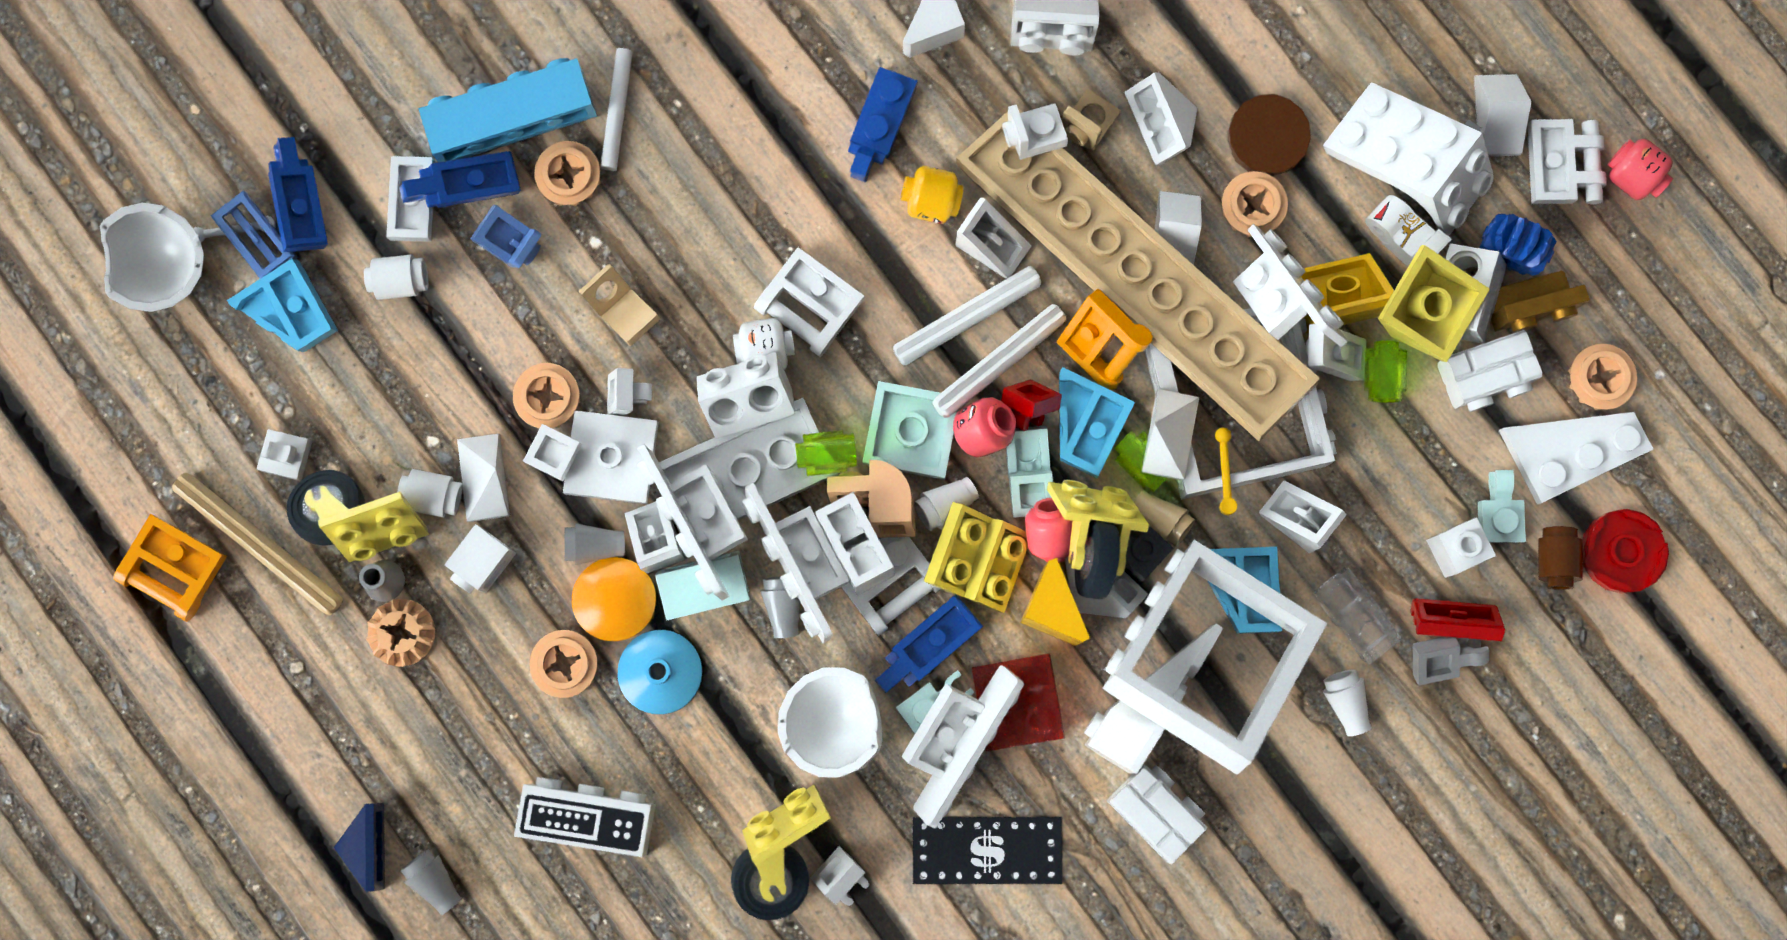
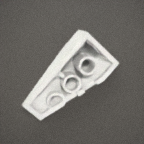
M1218 624L1209 626L1144 680L1181 702L1187 689L1185 682L1189 677L1192 679L1199 671L1223 628ZM1118 700L1106 710L1104 715L1096 712L1084 731V734L1089 736L1085 746L1125 772L1137 774L1165 728L1121 700Z

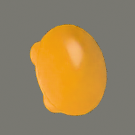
M619 557L598 560L589 565L580 574L572 592L574 615L581 627L595 638L605 641L629 639L640 633L654 617L656 591L652 579L648 573L640 570L637 563Z

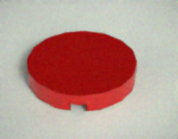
M1630 509L1607 512L1592 521L1583 534V566L1591 579L1605 590L1621 594L1638 592L1656 583L1666 570L1669 557L1668 543H1665L1662 535L1663 531L1658 523L1645 513Z

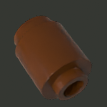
M1553 526L1542 529V538L1538 539V580L1547 582L1548 589H1573L1574 582L1583 580L1582 539L1578 538L1577 528Z

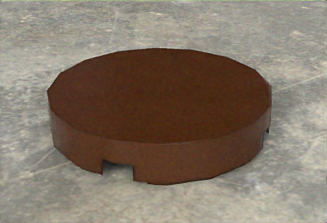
M1276 94L1258 95L1244 102L1231 119L1227 131L1229 146L1232 150L1231 154L1236 163L1248 172L1258 171L1271 176L1286 173L1294 169L1307 153L1311 140L1309 121L1303 110L1290 99Z

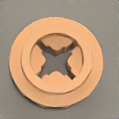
M574 141L558 142L549 146L539 156L534 172L535 182L542 195L558 206H577L585 199L592 198L593 192L597 185L600 184V165L595 154L585 145ZM565 159L573 171L580 170L579 174L573 176L574 183H572L573 188L571 189L564 179H557V176L564 172L563 167L565 165L563 160Z
M1258 171L1245 172L1236 176L1229 182L1221 198L1223 217L1227 219L1232 230L1244 233L1247 237H1251L1247 229L1253 224L1264 233L1270 229L1275 230L1283 222L1288 210L1287 195L1280 182L1273 176ZM1262 192L1265 193L1260 205L1264 212L1261 214L1259 211H1254L1252 214L1244 216L1248 204L1244 198L1247 197L1253 200L1256 196L1259 197Z
M1595 344L1585 348L1575 356L1572 366L1568 370L1571 379L1569 388L1575 391L1579 397V403H1585L1595 410L1614 409L1623 405L1631 398L1637 385V370L1634 362L1625 351L1610 344ZM1596 366L1600 368L1602 373H1617V375L1611 377L1606 382L1607 389H1604L1601 383L1594 384V382L1589 383L1588 381L1597 374Z
M540 363L526 369L517 379L513 389V404L516 412L527 424L539 429L542 424L550 428H560L563 423L574 417V411H576L580 403L579 385L573 375L564 367L553 363ZM549 380H551L552 392L563 398V400L550 401L544 413L542 401L530 394L545 392L546 386L549 385Z
M393 599L377 607V611L367 622L368 636L366 640L373 651V655L388 665L404 667L415 664L428 654L434 643L435 625L430 613L421 604L412 600ZM403 620L406 622L405 629L417 637L416 639H401L399 644L395 646V636L385 630V627L399 626Z
M558 630L545 635L537 642L530 656L529 666L533 681L539 689L553 697L568 698L579 695L592 685L598 670L596 650L585 636L570 630ZM558 647L560 652H563L566 657H581V659L576 660L575 664L570 666L572 672L570 674L571 681L563 671H551L548 673V670L559 662L557 656L559 654Z

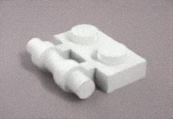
M1573 119L1531 120L1527 124L1532 204H1573L1578 200L1577 187L1585 189L1586 204H1599L1603 202L1602 188L1607 183L1606 172L1601 171L1600 152L1604 150V137L1599 135V121H1583L1581 123L1582 135H1574ZM1575 152L1583 153L1584 171H1576Z

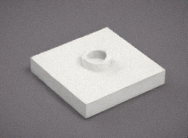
M574 411L571 438L579 441L582 446L565 477L563 493L565 495L648 504L650 485H648L638 468L637 463L643 459L637 448L645 444L655 454L659 422L657 420Z

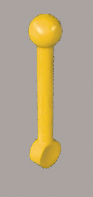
M1221 427L1215 432V438L1220 443L1223 500L1219 505V509L1222 514L1229 516L1237 510V502L1232 498L1228 450V442L1231 440L1232 434L1228 428Z

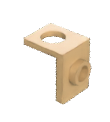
M1087 89L1075 107L1068 106L1063 113L1062 123L1067 138L1079 146L1085 145L1094 151L1119 116L1121 110L1091 89ZM1090 105L1100 107L1105 114L1104 122L1098 126L1082 115L1081 112L1085 107Z
M607 264L579 290V293L597 314L629 346H632L660 320L657 313L628 286L610 264ZM606 281H613L614 288L610 295L603 299H596L598 287Z

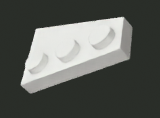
M1634 412L1506 427L1498 430L1537 505L1653 450Z

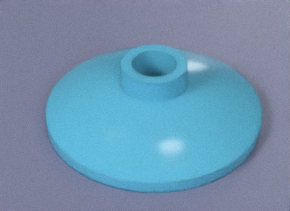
M652 630L637 636L624 649L618 664V681L624 696L636 708L651 714H669L680 710L694 698L702 680V663L695 647L685 637L668 630ZM657 663L663 664L666 668L665 676L659 680L651 676V668Z

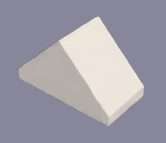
M956 0L921 1L903 40V55L911 58L964 38L965 23Z
M1517 74L1476 75L1474 77L1477 125L1482 128L1480 132L1483 134L1488 156H1520L1523 151L1531 107V100Z
M1160 191L1155 231L1194 265L1202 227L1201 196Z
M983 198L978 200L957 231L956 246L1004 278L1012 276L1032 246Z
M1286 481L1280 484L1259 511V514L1309 554L1323 546L1347 515L1342 509Z
M657 501L624 513L640 570L650 574L686 560V556L675 537L677 532L673 521H667Z

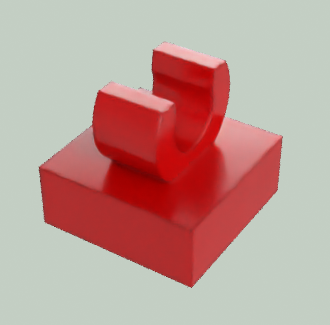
M1029 379L1004 387L1001 401L1014 409L1013 414L1016 420V427L1026 431L1028 430L1029 422L1041 426L1044 422L1045 414L1060 409L1062 394Z

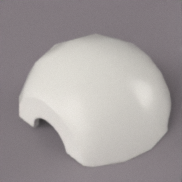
M142 202L121 207L102 221L100 230L106 261L104 276L105 293L110 299L128 309L153 312L173 307L192 292L202 275L204 254L199 235L184 217L163 205Z
M821 668L803 676L787 692L779 710L778 735L784 753L800 769L818 777H843L863 769L879 753L882 744V725L879 707L873 688L863 675L847 668Z

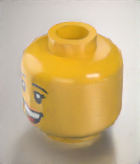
M921 166L916 170L914 177H905L900 200L908 202L907 211L910 217L944 224L949 220L950 216H957L962 201L964 185L958 184V178L953 172Z

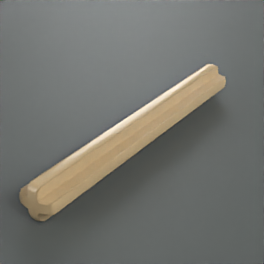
M183 473L173 483L172 489L175 493L321 612L332 615L341 606L343 598L193 475Z

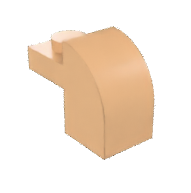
M869 460V475L848 471L840 473L839 476L827 477V494L830 502L833 503L854 492L861 507H869V522L878 538L916 537V510L911 489L906 477L895 466L880 460Z

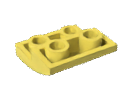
M952 502L924 582L1004 613L1028 548L1026 531L1003 520L991 518L964 504Z

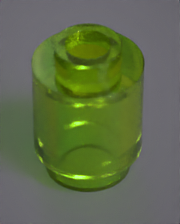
M1390 340L1375 341L1374 348L1365 350L1364 390L1368 392V401L1377 403H1396L1402 401V392L1407 391L1408 351L1399 348V342Z
M843 430L803 434V443H795L798 469L806 468L807 476L847 472V468L857 467L854 433L843 434Z
M1143 430L1137 436L1131 431L1114 448L1120 454L1114 461L1142 488L1147 486L1154 492L1167 480V477L1142 473L1148 434Z

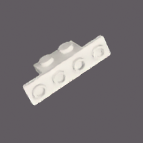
M1255 224L1247 229L1264 253L1233 282L1268 333L1279 340L1308 313L1322 333L1340 347H1343L1348 342L1339 329L1344 324L1343 321L1329 306L1323 307L1320 301L1324 299L1323 294L1310 280L1306 279L1304 281L1301 276L1306 271L1293 256L1283 253L1287 248L1284 241L1271 229L1264 233Z
M645 444L637 449L643 460L637 463L638 468L648 485L656 483L662 495L656 499L659 508L668 522L675 519L681 531L675 537L687 558L694 555L701 569L696 571L695 575L707 595L713 592L720 600H725L730 596L711 560L748 539L710 468L705 464L670 484L654 453Z
M751 483L745 486L746 499L741 501L744 511L752 524L760 523L766 535L761 538V542L768 557L772 562L777 559L779 560L786 573L781 576V580L791 599L798 597L806 612L800 614L806 630L811 637L818 635L822 643L831 640L832 631L815 600L848 584L849 579L815 514L809 506L775 523L755 484Z
M1003 665L998 667L979 700L945 684L901 756L908 764L932 775L913 806L914 811L932 828H936L941 819L948 814L960 788L972 775L979 757L986 746L993 741L997 728L1003 718L1019 698L1024 682Z

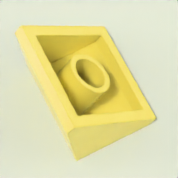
M1421 245L1378 320L1392 338L1438 360L1448 362L1490 289L1426 245Z

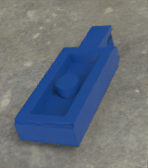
M879 66L850 139L848 152L856 155L850 172H852L850 177L866 183L873 163L883 165L885 159L889 158L916 91L917 80Z
M295 137L277 138V143L273 146L276 161L268 163V176L283 252L325 249L328 241L313 165H309L307 159L298 158Z
M511 151L432 163L428 168L420 169V178L402 181V185L399 186L403 203L426 199L428 208L436 206L441 208L519 194L521 191Z
M955 594L891 649L892 652L885 657L891 666L877 677L875 682L885 693L890 691L901 680L910 687L935 669L977 633L983 625Z

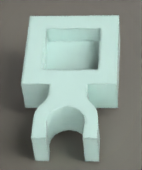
M957 670L949 676L945 684L951 686L952 682L961 676L960 672ZM930 682L896 707L914 733L917 732L942 691L941 689L937 692ZM970 688L965 693L971 696L975 692Z

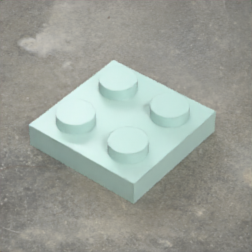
M878 381L862 462L863 465L869 466V460H880L895 466L904 473L945 480L954 434L953 421L958 410L949 418H943L932 404L940 392Z

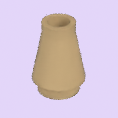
M1145 490L1134 501V504L1138 507L1149 526L1175 547L1179 546L1195 522V519L1188 515V509L1153 496Z

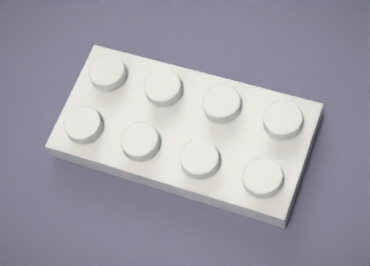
M804 398L794 401L795 415L719 439L714 437L659 462L670 484L706 464L710 468L737 520L747 517L741 501L746 499L745 486L751 483L755 484L766 507H769L826 481L827 477L838 475ZM673 519L674 522H675V524H676V526H677V529H678L679 533H681V531H680V529H679V527H678V525H677L675 519Z

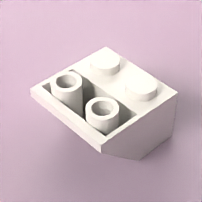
M1013 0L1010 46H1019L1020 50L1032 53L1041 52L1044 48L1060 49V52L1066 55H1080L1085 51H1092L1099 25L1098 0Z

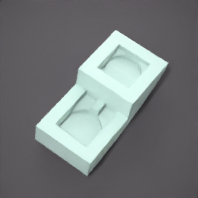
M1046 426L1028 427L1026 431L1015 428L1013 440L1006 447L1013 518L1025 517L1036 502L1045 498H1051L1047 491L1048 482H1053V477L1050 470L1048 429Z

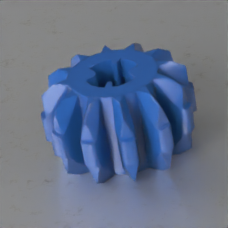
M1497 214L1489 226L1486 227L1481 237L1483 240L1479 248L1500 252L1509 271L1533 276L1539 275L1545 269L1547 263H1550L1557 241L1550 230L1542 228L1540 223H1534L1527 218H1520L1514 214Z

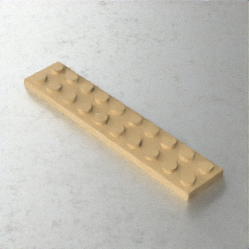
M1007 111L956 158V165L1094 291L1099 288L1134 324L1146 326L1153 336L1151 343L1253 437L1260 441L1318 384L1320 378L1064 148L1020 160L1016 147H1009L1004 136L1002 123L1008 121Z

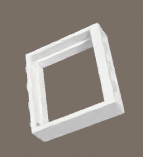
M1252 308L1244 310L1260 325H1263ZM1301 319L1281 337L1283 346L1308 366L1305 342L1302 335L1306 333V321ZM1150 343L1144 352L1155 396L1157 389L1179 393L1171 361ZM1308 367L1312 372H1317L1316 369ZM1315 386L1298 403L1311 455L1231 473V488L1327 467L1335 461L1333 454H1337L1334 444L1336 437L1331 429L1327 430L1323 414L1327 413V402L1322 389L1317 390ZM1191 444L1185 478L1183 481L1176 479L1181 500L1223 490L1222 476L1200 480Z
M1194 540L1185 552L1177 549L1171 560L1167 563L1164 570L1170 573V576L1164 585L1158 581L1149 593L1144 603L1150 606V609L1145 618L1137 615L1124 636L1130 640V643L1124 652L1117 649L1109 660L1105 671L1111 675L1102 689L1233 773L1239 774L1254 759L1327 623ZM1191 571L1294 635L1237 738L1132 672Z

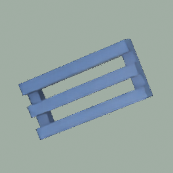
M245 191L239 193L210 215L260 279L290 259L298 258L294 252H283L279 232ZM241 204H244L281 251L282 255L280 257H276L238 209ZM229 213H231L270 264L264 268L225 219Z

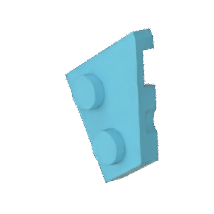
M293 258L227 300L231 307L242 311L257 321L258 325L269 332L275 333L281 337L282 341L297 351L306 352L338 331L299 260Z
M1062 367L1059 373V393L1062 394L1059 409L1060 461L1098 479L1135 402Z
M1277 547L1210 549L1280 593ZM1208 581L1237 634L1282 632V627Z

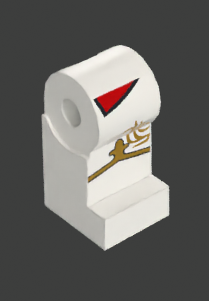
M1388 195L1365 219L1369 230L1407 267L1421 245H1426L1439 254L1452 240L1442 230L1438 229L1435 231L1416 215L1406 202L1394 195Z

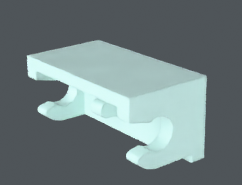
M740 551L723 554L711 560L730 596L723 601L713 592L707 595L695 575V572L701 569L697 561L658 570L655 577L666 620L750 600Z

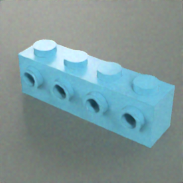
M568 58L556 59L548 63L544 69L532 73L526 70L518 71L509 75L506 81L494 85L490 83L477 84L470 87L467 91L468 93L456 97L448 95L439 96L430 100L427 106L418 108L432 155L438 162L468 158L597 117L584 72L577 58L573 60Z

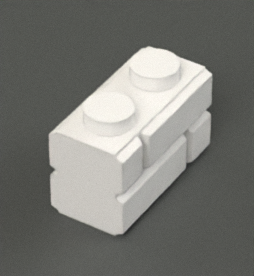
M1525 330L1452 354L1448 362L1440 360L1437 363L1452 406L1457 409L1467 405L1469 412L1494 404L1492 396L1506 392L1510 399L1532 391L1531 383L1541 378L1543 374Z
M1142 765L1138 773L1132 774L1107 799V802L1167 863L1172 864L1208 828L1200 820L1205 813L1188 796L1181 801L1170 790L1175 783L1159 766L1156 765L1151 770L1147 765Z

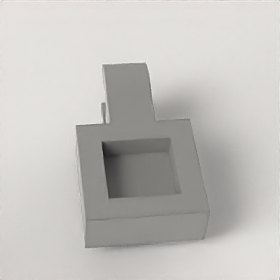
M1441 637L1413 643V676L1418 686L1460 677L1461 667L1482 666L1489 662L1488 646L1481 647V640L1460 638L1458 642L1455 637Z

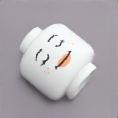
M776 318L745 322L740 326L739 334H733L737 364L753 356H763L776 352L785 370L788 364L787 356L795 355L792 330L783 331L782 323Z

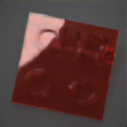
M1050 653L972 667L978 700L1000 665L1009 668L1024 682L1017 702L1008 710L997 728L995 738L986 746V752L1065 739Z

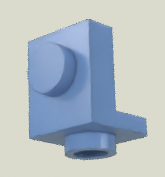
M492 205L470 239L510 267L520 268L523 263L526 266L529 265L538 254L541 245L537 242L542 234L536 229H530L497 205Z

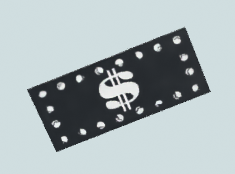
M913 817V884H1062V817H943L936 828L928 826L920 817Z

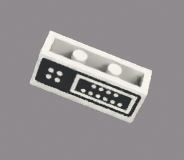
M537 777L536 784H523L514 837L638 857L647 855L656 804L646 803V794L621 791L620 798L603 796L604 787L579 784L578 791L561 789V780Z

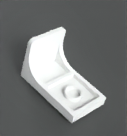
M1372 82L1323 145L1326 154L1408 194L1430 214L1437 230H1442L1448 236L1455 228H1459L1464 224L1468 217L1469 209L1479 196H1484L1488 192L1494 178L1482 132Z

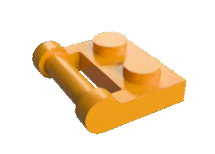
M1098 288L1086 298L1056 343L1097 384L1109 390H1114L1123 380L1124 370L1138 352L1146 350L1152 342L1153 336L1146 326L1134 324ZM1116 335L1124 344L1111 362L1106 363L1100 356Z
M150 514L116 569L113 578L119 584L125 587L131 585L175 610V616L188 622L197 613L201 599L227 556L158 516ZM143 560L189 585L184 595L140 571V565Z

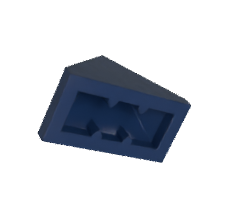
M384 803L365 804L334 846L336 852L365 892L385 889Z

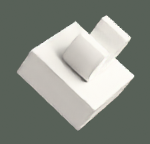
M616 368L608 374V415L625 416L633 411V404H647V401L652 400V384L633 383V369Z
M542 424L523 462L563 482L582 444Z
M268 429L257 470L301 481L313 441Z
M840 846L810 877L821 892L835 905L840 900L848 906L854 903L847 893L856 883H859L865 889L869 886L867 879L863 876L865 874L864 870Z

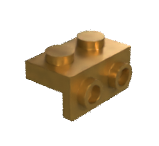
M1558 271L1500 287L1491 321L1495 332L1512 328L1513 333L1538 326L1537 321L1552 317L1553 322H1558L1577 316V309L1590 301L1585 284L1570 288L1565 272Z

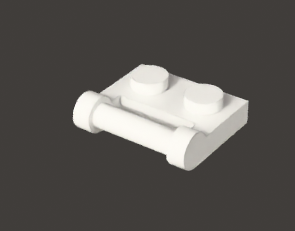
M798 247L758 298L754 309L763 316L768 313L773 318L778 319L785 327L810 344V350L821 357L865 298L863 294ZM783 291L787 292L825 320L827 325L821 332L780 303L777 299Z
M910 537L880 539L894 567V577L858 596L850 581L841 587L878 636L889 629L887 627L888 623L933 590L936 593L940 590V588L924 582L930 564ZM916 568L922 577L878 611H875L869 602L912 569Z

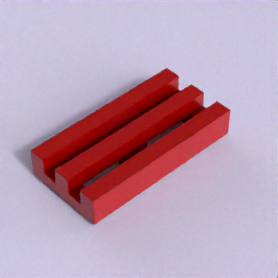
M1417 598L1412 600L1410 613L1411 616H1414L1413 623L1416 625L1415 630L1419 635L1503 641L1505 626L1496 605Z

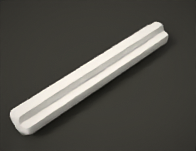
M1028 266L908 336L893 347L897 359L902 365H908L1034 291L1041 285L1039 274L1032 266Z
M1055 304L1048 306L935 397L932 404L936 411L943 418H949L1059 329L1067 319L1065 313Z

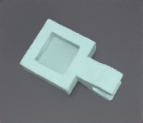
M1495 470V472H1489L1490 500L1478 501V521L1489 543L1526 542L1524 500H1512L1514 471Z

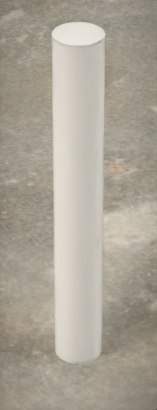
M618 48L616 50L600 166L601 169L616 171L633 54L632 50L626 48Z

